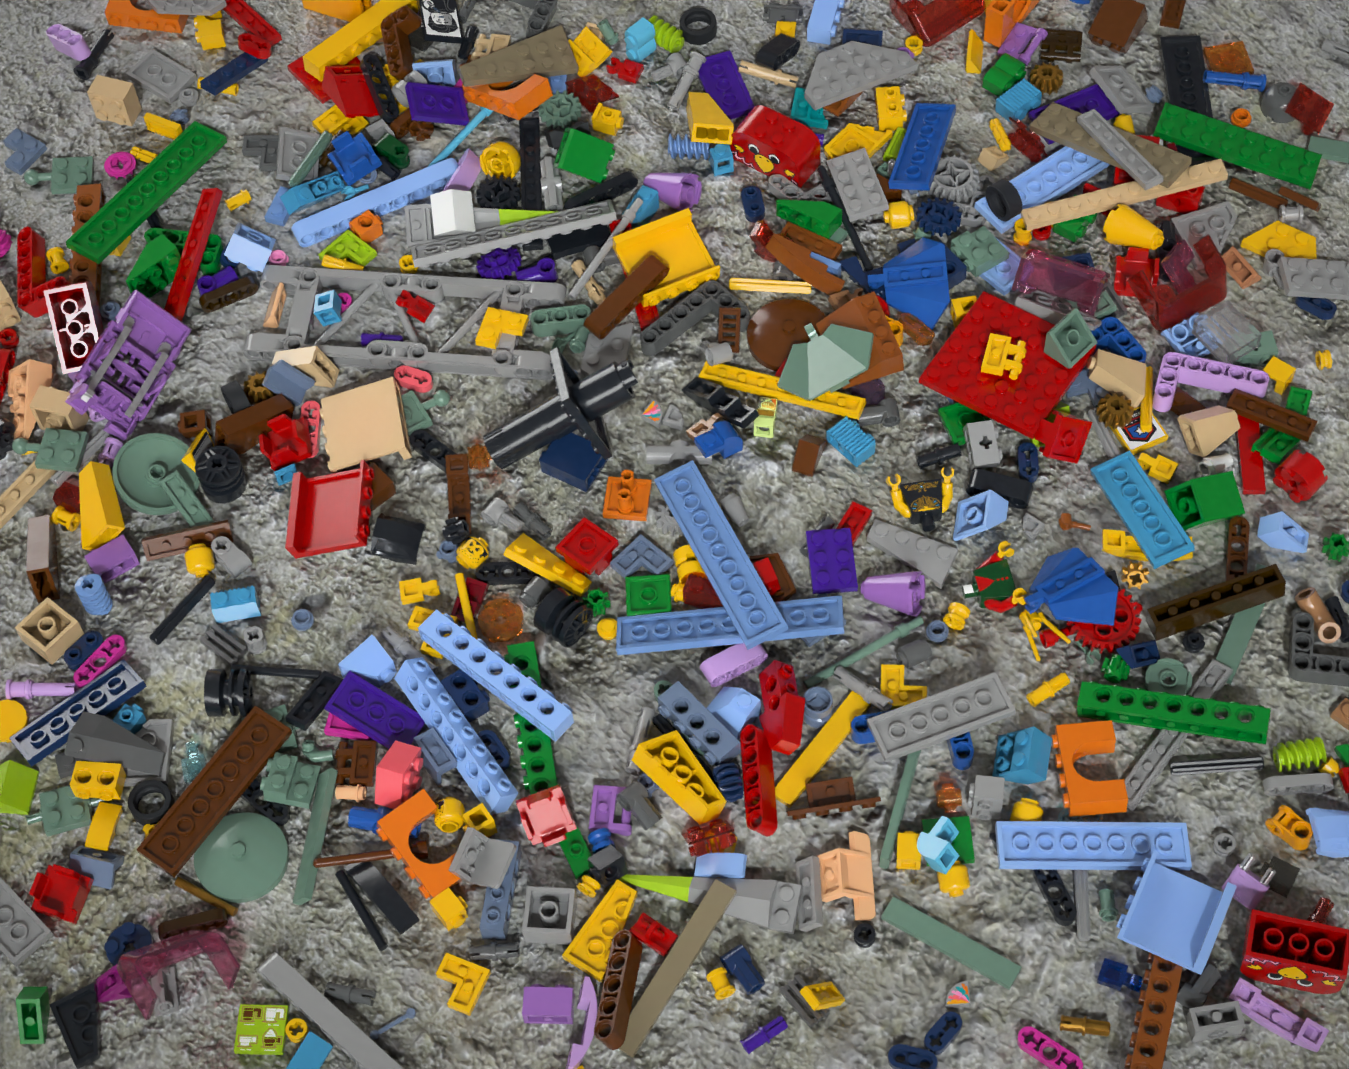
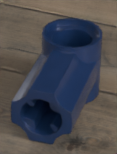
M742 944L737 945L720 956L724 968H726L730 975H734L747 995L756 993L765 985L764 979L752 964V959Z

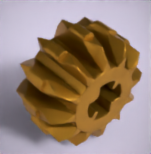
M1042 62L1041 66L1035 64L1034 69L1030 72V83L1038 88L1042 95L1044 93L1049 95L1052 92L1057 93L1063 85V70H1059L1058 65L1052 66L1051 62L1049 64Z
M256 371L255 376L248 375V381H244V393L250 404H258L277 395L262 385L267 373L266 371L262 374Z
M1116 392L1113 396L1107 393L1104 398L1099 400L1096 415L1099 416V422H1105V428L1112 426L1114 430L1117 427L1123 429L1126 424L1131 422L1134 413L1131 400H1125V394L1119 397Z

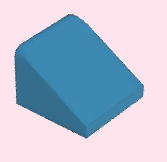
M293 463L275 471L273 474L278 485L281 486L292 481L293 473H296L297 470Z

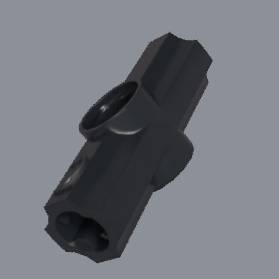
M1162 221L1156 224V227L1162 230L1164 236L1163 244L1157 248L1156 258H1159V279H1162L1164 282H1172V280L1178 278L1176 252L1178 244L1175 239V225L1170 221Z

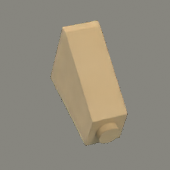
M317 346L277 351L275 353L272 365L279 360H284L315 380V386L335 387L340 370Z
M1100 349L1096 351L1094 356H1090L1087 362L1089 379L1112 395L1115 392L1119 397L1125 394V400H1131V406L1134 409L1137 408L1145 397L1146 364Z
M1220 405L1180 415L1177 418L1188 451L1203 458L1241 428L1235 410Z

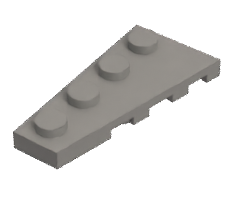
M875 519L867 535L869 543L889 556L893 555L906 567L910 566L916 571H921V575H924L925 579H930L940 589H942L958 554L957 548Z

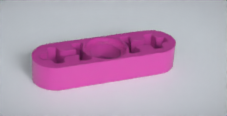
M109 636L75 671L73 679L79 689L110 669L126 653L127 644L122 636ZM113 644H115V645H120V647H119V648H116V647L112 648V645H113ZM105 658L106 663L103 666H95L97 659ZM83 676H84V677H89V679H88L87 681L84 680V679L81 680V678H82Z
M1026 1026L1019 1031L1017 1037L1019 1048L1050 1069H1067L1066 1064L1070 1065L1072 1062L1076 1064L1075 1069H1083V1062L1077 1055L1034 1027ZM1032 1035L1033 1042L1030 1041L1026 1044L1024 1042L1025 1037ZM1040 1041H1042L1043 1043L1040 1045L1039 1051L1037 1052L1036 1047L1037 1045H1039ZM1051 1047L1056 1050L1057 1056L1053 1059H1048L1043 1055V1050ZM1061 1055H1063V1062L1061 1061L1060 1065H1057L1061 1058Z

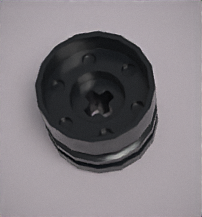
M214 446L203 451L197 458L195 464L196 475L203 493L209 500L225 504L241 497L246 490L247 478L239 455L233 449L227 446Z
M560 587L554 589L544 598L535 613L533 623L536 628L547 635H552L553 640L568 648L577 643L587 631L593 618V609L584 605L580 600L575 601L573 595Z
M241 668L239 672L238 669H232L229 679L225 669H208L204 681V704L207 715L209 717H225L229 706L232 716H238L239 712L241 716H247L252 709L254 693L249 669Z

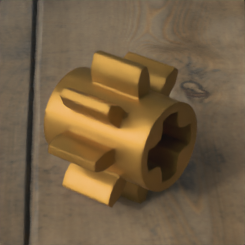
M1129 561L1127 568L1122 567V572L1125 575L1121 576L1122 582L1128 581V589L1132 588V586L1141 589L1143 582L1148 583V578L1145 575L1149 574L1148 568L1142 569V561L1138 562V564Z

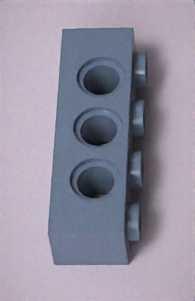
M679 681L658 697L659 713L665 719L669 718L673 722L674 728L680 734L684 733L696 750L700 749L704 753L708 763L711 765L715 764L716 766L729 763L741 753L740 741ZM679 709L687 710L684 713L677 712ZM696 724L702 725L701 728H693L692 726ZM710 740H717V741H718V742L715 743V744H710V743H708V741H710Z
M496 839L513 843L517 846V849L501 886L498 889L489 887L486 889L479 928L483 939L506 941L522 851L519 841Z

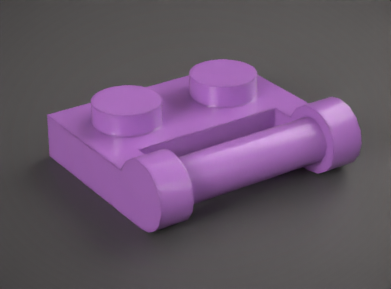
M1017 22L997 51L998 57L1007 53L1027 66L1031 61L1030 57L1040 42L1047 37V31L1043 28L1037 29ZM1034 37L1029 46L1027 47L1026 51L1022 53L1027 44L1029 43V41L1031 40V38Z
M594 785L589 832L608 828L610 833L622 836L631 835V811L628 812L622 808L621 823H614L617 794L626 787Z

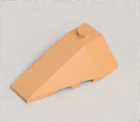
M29 359L9 370L8 396L12 397L13 404L10 405V412L14 413L15 416L12 422L15 425L14 440L20 437L27 440L30 438L36 419L29 405L40 385L51 386L54 377L51 364Z

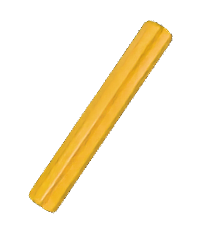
M731 277L729 280V289L799 294H810L812 290V285L806 281Z
M1151 366L1146 367L1145 397L1141 401L1140 431L1143 433L1152 431L1153 368Z

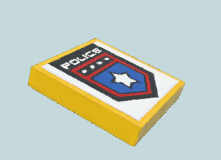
M1141 406L1134 409L1131 422L1126 424L1123 429L1117 427L1114 430L1112 426H1109L1125 451L1130 450L1133 455L1168 440L1167 433L1153 413L1152 431L1149 433L1140 431Z

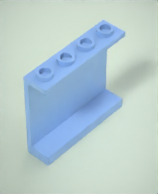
M1154 850L1150 859L1145 857L1140 871L1145 872L1143 877L1137 876L1132 889L1137 891L1135 896L1129 895L1124 908L1129 910L1127 915L1121 914L1116 927L1121 930L1117 938L1201 975L1237 886L1227 882L1222 892L1155 863L1158 852Z

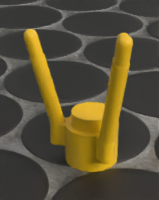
M1025 609L1019 615L1033 654L1038 662L1041 658L1033 637L1038 636L1036 631L1040 629L1041 622L1047 625L1066 643H1071V640L1046 619L1042 612L1037 614L1035 611L1030 614Z

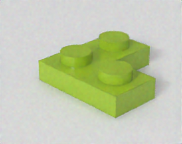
M346 230L318 255L321 261L324 255L342 260L349 257L358 265L365 267L377 256V252L351 231Z

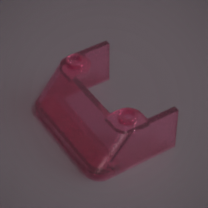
M1029 249L1021 257L1011 290L1016 291L1019 288L1020 292L1031 294L1032 291L1036 292L1037 290L1076 302L1080 307V311L1094 316L1099 308L1110 274L1046 252Z
M189 930L130 951L119 958L117 971L145 1020L151 1019L157 1000V995L148 979L155 977L160 968L205 952L226 987L228 989L233 988L240 965L220 934L211 931Z

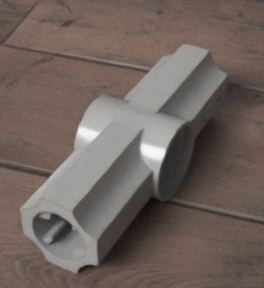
M552 156L544 157L540 161L542 175L540 180L545 210L563 211L561 195L563 190L559 169L553 167L555 159Z
M675 440L670 445H647V464H670L673 468H678L692 460L695 464H712V455L705 458L696 445H689L688 442L683 440Z

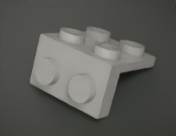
M467 827L448 871L467 883L498 889L504 880L517 846L513 843L490 839L476 829Z

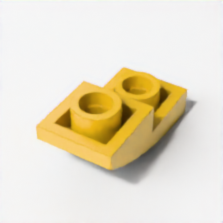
M99 802L87 834L85 847L104 851L109 850L115 837L116 825L123 812L121 805Z

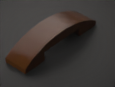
M467 453L445 455L448 483V519L453 517H459V520L464 519L468 524L469 534H471L472 518Z

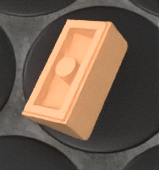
M282 282L277 285L271 294L263 327H279L287 297Z

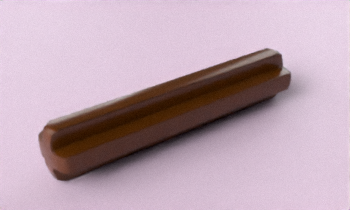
M1232 178L1229 183V189L1279 209L1280 205H1285V207L1288 205L1287 199L1237 178Z

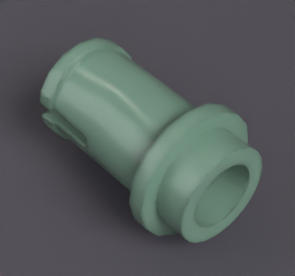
M604 19L597 24L605 38L604 42L608 43L609 46L619 40L618 33L614 32L608 19Z
M584 326L577 328L574 338L569 342L570 350L574 353H581L585 350V342L590 331Z
M1102 889L1098 892L1101 907L1099 916L1102 917L1103 921L1111 922L1116 920L1118 910L1115 908L1114 890Z

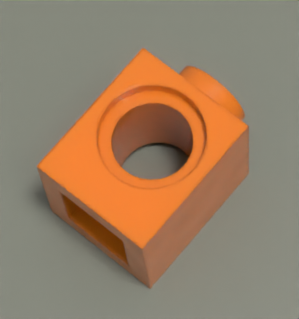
M369 210L349 222L351 232L367 244L383 235L382 220L377 214L373 215Z

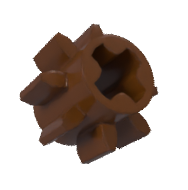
M412 120L413 122L409 126L411 137H416L417 141L431 139L430 135L434 131L432 122Z

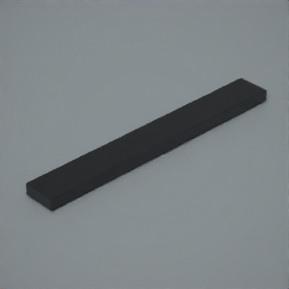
M539 118L520 119L521 210L542 211ZM538 238L528 244H522L523 251L544 250L543 239Z

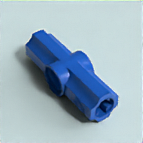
M353 806L349 812L348 826L370 830L378 835L376 833L378 829L377 821L394 809L379 807L376 810ZM421 823L412 830L409 837L417 838L420 835Z

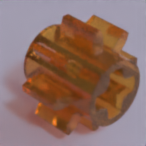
M476 443L471 448H467L470 469L475 468L481 471V469L489 467L488 460H491L492 457L487 451L486 446Z
M953 783L942 784L941 790H936L938 808H943L945 813L956 812L957 806H962L960 788H954Z

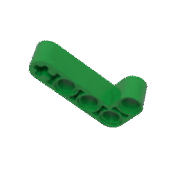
M151 228L145 232L146 244L159 235L164 234L178 248L180 257L189 231ZM209 234L200 263L204 276L214 275L220 271L222 266L220 255L224 250L221 238L216 234Z

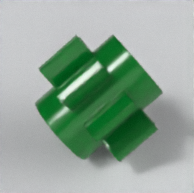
M1333 532L1330 539L1324 538L1322 543L1324 546L1321 552L1326 553L1328 560L1340 562L1342 555L1348 557L1349 541H1346L1344 534L1340 535Z
M600 588L592 591L588 590V597H583L584 605L593 609L594 617L601 614L605 615L606 608L611 607V602L608 600V592L603 593L600 591Z
M1112 655L1110 659L1105 657L1101 672L1104 673V678L1107 681L1120 683L1121 679L1127 680L1130 666L1127 665L1120 655Z

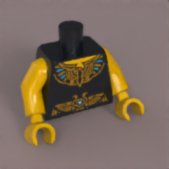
M944 467L941 469V476L944 478V482L941 479L900 484L901 477L895 474L896 483L892 484L890 477L887 476L886 483L892 487L890 493L894 508L904 518H908L911 524H921L925 532L933 531L936 528L935 521L942 519V513L948 510L953 499V482H951V477L954 475L953 467H951L952 473L950 476L944 475Z

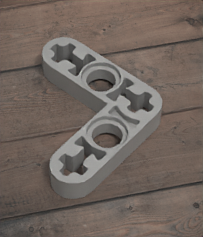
M774 174L768 179V190L778 199L832 202L829 193L825 192L822 183L805 193L783 175ZM794 193L796 196L790 197L786 194ZM815 195H823L825 197L817 198Z
M989 175L980 177V183H977L978 189L974 190L970 205L958 202L953 203V207L958 206L959 211L962 212L960 225L978 228L985 224L986 219L974 206L977 199L986 196L983 186L985 184L990 186L995 183L993 177Z

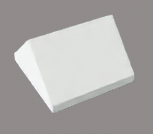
M449 189L430 195L434 236L475 232L472 194L470 191Z

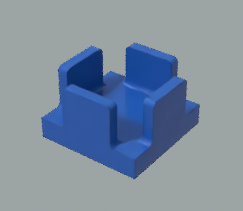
M346 131L331 141L335 150L327 154V156L348 186H351L383 165L362 133L352 138L350 133Z

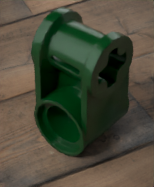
M385 133L372 146L374 151L388 158V162L397 169H406L410 165L408 146L391 134Z

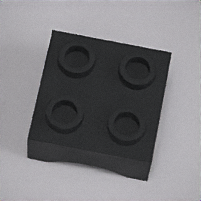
M583 120L577 121L569 127L591 135L588 122ZM565 129L544 130L549 147L558 151Z

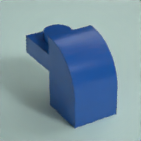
M728 421L716 422L713 424L712 430L694 438V443L705 458L719 452L725 459L743 450V440Z

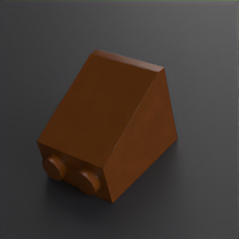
M1104 0L1088 32L1089 39L1097 46L1104 45L1109 47V50L1119 54L1122 52L1126 54L1148 20L1145 5L1134 0Z

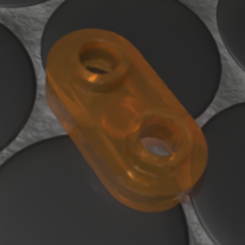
M902 313L898 321L902 323L904 333H907L920 346L932 343L935 333L927 325L910 313Z

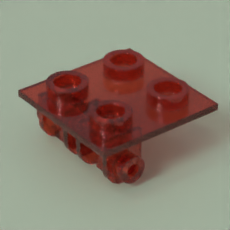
M594 74L565 82L568 86V95L574 93V98L578 97L581 106H584L590 113H594L598 103L619 98V95L611 87L603 83Z
M1300 82L1285 112L1304 124L1302 126V133L1304 135H1310L1314 131L1319 134L1334 104Z
M1009 117L1016 130L1015 133L1008 135L1011 145L1018 151H1021L1031 162H1039L1041 154L1047 157L1044 150L1045 145L1040 141L1041 138L1033 131L1029 133L1026 130L1025 124L1019 119L1015 121Z
M723 819L713 820L709 822V826L702 828L700 826L690 827L686 830V833L682 834L688 845L692 844L691 847H688L690 855H695L696 857L708 854L705 840L710 853H712L709 841L711 838L713 839L716 851H719L716 837H718L721 849L731 847L733 843L737 842L735 834H730V832L734 831V828L727 820L723 821Z

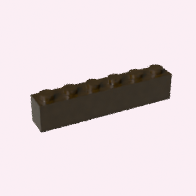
M1273 564L1148 608L1147 624L1155 640L1158 641L1285 596L1286 581L1277 564Z

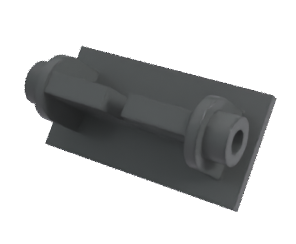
M774 2L768 5L764 4L765 13L763 14V21L776 24L777 21H781V17H785L784 21L796 22V25L802 23V6L798 4L783 6Z

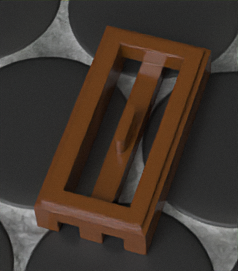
M1284 186L1278 192L1281 196L1319 212L1321 208L1319 202Z

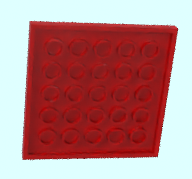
M983 291L919 377V383L1034 439L1041 419L1047 420L1088 362L1090 356L1096 351L1097 345L1092 347L1072 368L1068 369L1044 353L1046 334L1055 326L1054 324ZM990 333L1012 337L1011 344L1017 345L1018 341L1026 343V355L1021 362L1023 365L1022 371L1018 374L1016 380L1009 378V370H1004L1002 376L981 372ZM1008 354L1007 359L1013 360L1014 356Z

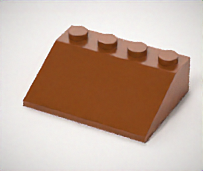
M875 292L853 298L816 323L820 336L830 324L871 332L874 335L868 370L849 380L850 383L842 387V389L904 370L903 354Z

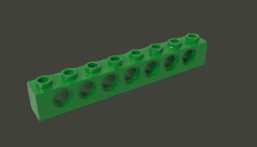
M534 641L507 645L508 654L504 655L505 662L509 665L514 664L518 668L527 667L525 670H520L521 674L525 677L533 678L537 682L538 687L542 689ZM513 684V685L510 686V688H513V687L515 688V687H517L518 685H517V684ZM530 697L527 701H533L535 698ZM520 714L513 715L515 728H520L521 732L520 735H517L519 749L523 748L524 755H520L522 769L527 770V776H523L525 790L530 789V795L537 793L539 789H548L558 785L550 737L538 728L534 731H528L530 727L535 726ZM534 747L540 748L538 751L535 752L530 751ZM536 768H543L541 772H534Z
M1082 681L1077 703V717L1103 721L1112 720V722L1265 745L1271 708H1265L1261 705L1250 706L1240 704L1239 702L1217 701L1213 698L1201 699L1194 698L1191 695H1174L1164 691L1153 692L1143 688L1132 689L1120 685H1104L1095 681ZM1106 699L1107 701L1101 702L1099 700ZM1175 709V710H1178V711H1177V712H1171V711H1169V710ZM1218 716H1223V717H1225V718H1224V719H1219V718H1217V717H1218Z

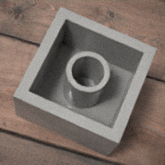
M527 886L522 926L525 942L570 945L574 937L577 908L575 889Z

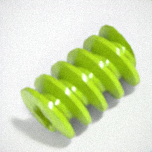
M653 15L648 21L654 26L656 44L671 54L679 52L685 42V38L682 37V30H677L675 26H671L668 22L664 23L663 19L658 20V16Z
M1315 737L1313 741L1310 738H1306L1304 742L1300 739L1296 740L1295 743L1287 741L1285 745L1282 742H1278L1276 747L1273 746V760L1279 773L1282 772L1283 765H1285L1287 771H1291L1292 764L1295 765L1297 770H1300L1301 763H1304L1305 767L1309 769L1310 761H1313L1315 767H1319L1320 760L1326 763V750L1320 737Z

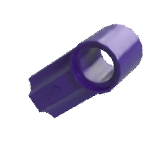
M543 258L539 260L537 265L515 271L518 281L555 283L558 279L555 262L551 258Z
M227 266L212 276L200 277L197 281L200 297L207 292L239 280L234 269L231 266Z

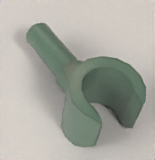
M576 332L571 333L566 338H555L551 349L556 347L563 353L566 344L574 338Z
M1081 640L1075 641L1085 653L1087 664L1093 665L1094 663L1090 655L1100 660L1101 654L1099 650L1094 649L1091 652L1087 646L1082 647L1083 642Z

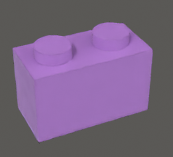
M124 535L110 540L107 544L93 549L84 556L93 574L100 575L104 584L140 564Z
M541 984L524 987L522 1008L524 1023L573 1024L575 1004L573 988L562 984L555 987H545Z

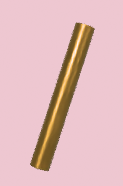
M181 877L175 880L174 885L216 908L225 909L226 913L232 917L237 914L238 908Z

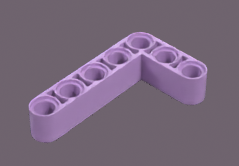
M1168 352L1162 359L1152 406L1159 412L1169 411L1172 407L1178 383L1233 394L1234 390L1238 389L1258 398H1263L1266 395L1269 375L1262 370L1176 352Z

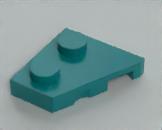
M796 87L790 118L805 126L827 130L828 120L824 117L823 107L814 110L804 98L806 89Z

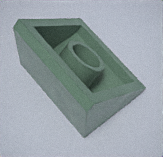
M1077 307L1073 308L1046 334L1044 353L1068 369L1072 368L1098 343Z

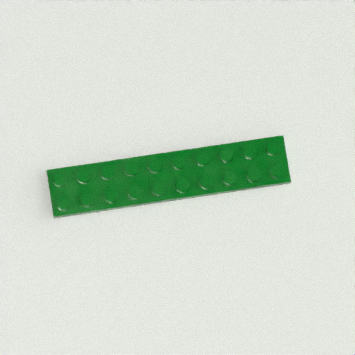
M194 121L66 241L67 248L100 264L227 143L226 136Z

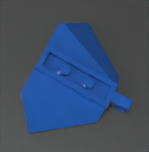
M924 237L884 264L883 274L868 275L869 290L877 289L884 285L886 302L889 306L932 331L950 303L945 245Z
M1071 548L1047 557L1029 589L1031 595L1024 598V601L1028 604L1025 605V609L1032 614L1040 608L1041 604L1045 603L1055 620L1114 626L1119 588L1105 575V570L1092 557L1088 558L1079 548Z

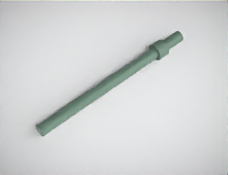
M918 616L907 623L902 622L895 626V630L804 681V685L809 689L834 675V671L839 666L846 668L899 637L901 639L910 634L911 630L924 624L921 616Z

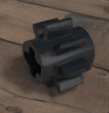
M459 517L445 520L446 526L442 527L445 540L447 542L452 541L453 545L464 542L466 540L465 536L469 535V527L464 519L459 520Z

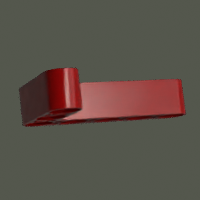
M27 226L21 229L17 237V304L23 311L37 318L48 313L44 290L72 283L63 276L46 282L45 238Z

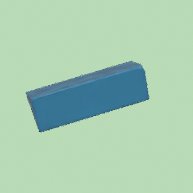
M309 1031L286 1069H320L333 1046Z

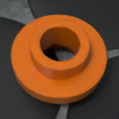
M1237 109L1231 115V123L1234 126L1244 128L1251 123V115L1246 109Z

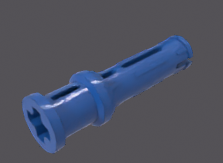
M1205 70L1203 74V83L1238 86L1242 90H1247V88L1257 89L1259 92H1263L1266 87V74L1251 75L1249 72L1233 74Z

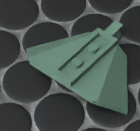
M812 323L804 326L811 341L793 344L777 386L808 401L828 391L833 393L850 383L849 380L868 370L874 338L873 333L830 324L821 336H818Z

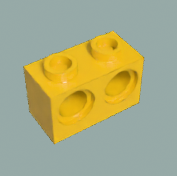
M76 761L70 787L75 797L81 799L120 800L127 775L122 764Z

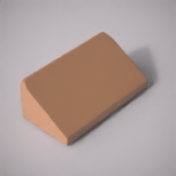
M1234 246L1218 258V262L1242 289L1262 279Z

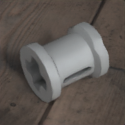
M1302 204L1293 207L1280 205L1279 221L1282 223L1285 221L1302 223Z
M257 626L247 628L243 636L249 652L252 654L263 653L267 648V641L264 638L262 629Z

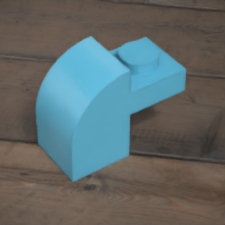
M941 816L929 834L921 832L917 840V849L933 870L943 874H947L959 857L951 845L959 831L951 820L945 816Z

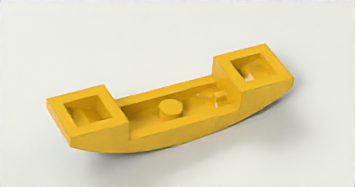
M1102 530V551L1126 559L1148 561L1132 536H1125V531ZM1193 551L1173 561L1192 559Z

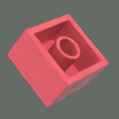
M395 740L376 768L375 804L395 809L411 798L413 792L420 788L422 783L420 770L423 765L420 747Z

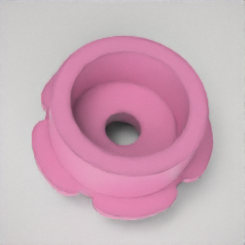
M275 250L269 256V265L286 266V263L289 262V257L284 251Z

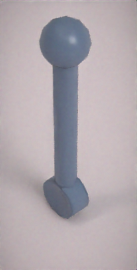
M408 1008L406 1014L379 1030H372L370 1037L376 1040L380 1034L405 1019H413L416 1016L415 1009Z

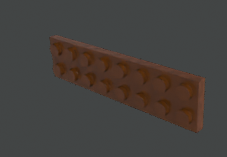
M254 706L136 849L137 852L175 878L267 765L268 759L272 758L275 752L289 738L292 730L257 706Z

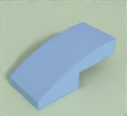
M741 853L698 854L694 877L745 878L747 855Z

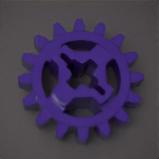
M512 246L507 249L496 248L486 255H481V260L477 261L478 265L476 267L481 278L504 279L505 275L511 276L513 271L518 270L517 267L521 266L522 259L517 249H512Z

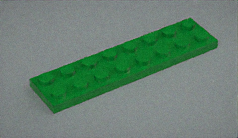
M1166 102L1153 134L1154 137H1160L1162 140L1174 142L1188 149L1309 190L1312 187L1322 156Z

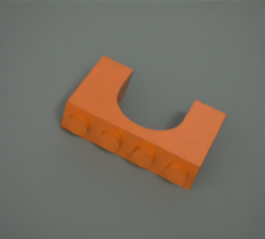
M109 0L105 9L109 25L182 34L189 15L157 14L154 9L139 10L135 8L138 0Z
M992 0L986 7L984 41L1000 48L1017 22L1022 23L1040 0Z
M536 74L517 87L504 91L501 90L514 81L464 87L462 84L464 97L468 102L516 120L522 119L552 97L553 94L548 78Z
M1112 720L1056 725L1055 734L1051 735L1052 748L1057 749L1055 765L1056 768L1061 770V774L1058 775L1059 786L1064 788L1065 794H1062L1063 807L1068 808L1069 817L1126 812L1128 796L1124 779L1107 781L1088 780L1079 775L1073 766L1079 758L1086 755L1114 753L1116 738Z
M423 788L377 821L378 829L376 833L383 842L387 840L392 846L390 852L397 861L401 859L406 865L404 871L411 880L414 878L420 885L418 890L425 899H433L448 887L451 889L457 885L462 879L448 871L456 853L443 862L428 864L417 859L410 850L408 839L412 830L437 812L438 808Z

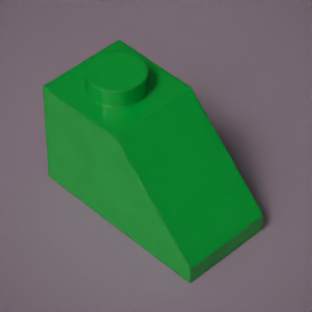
M48 986L23 987L16 998L20 1044H45L50 1013Z

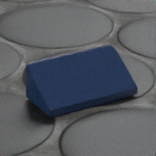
M1155 640L1116 649L1131 669L1154 664L1160 660Z

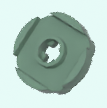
M1163 658L1148 667L1144 680L1145 688L1147 691H1164L1174 695H1187L1192 686V675L1190 671L1188 672L1184 668V664L1180 661ZM1170 677L1171 681L1175 683L1167 685L1162 680Z

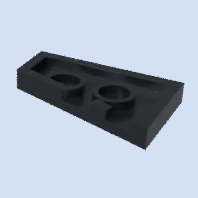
M93 982L49 1004L77 1069L101 1058L97 985Z

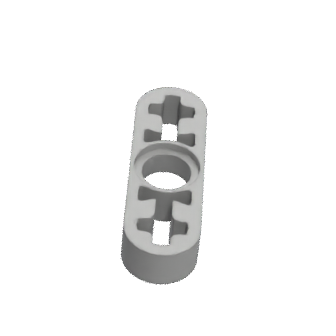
M1329 773L1272 776L1263 780L1264 792L1268 796L1324 793L1334 788L1332 775Z

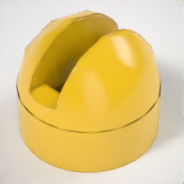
M1330 756L1326 759V763L1323 762L1319 766L1318 771L1329 773L1334 777V772L1338 773L1340 768L1337 761Z

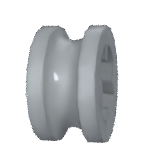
M1221 833L1216 836L1213 844L1215 854L1223 858L1231 856L1236 847L1234 837L1227 833ZM1222 841L1227 842V849L1221 848Z

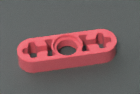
M312 400L302 405L300 418L304 417L308 421V426L316 427L313 432L309 433L312 456L309 458L315 457L319 452L322 419L319 412V403ZM311 409H314L312 412L313 419L309 416Z

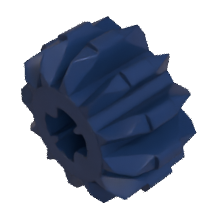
M723 763L714 767V783L725 800L731 803L742 799L744 795L743 783L737 765L734 763Z

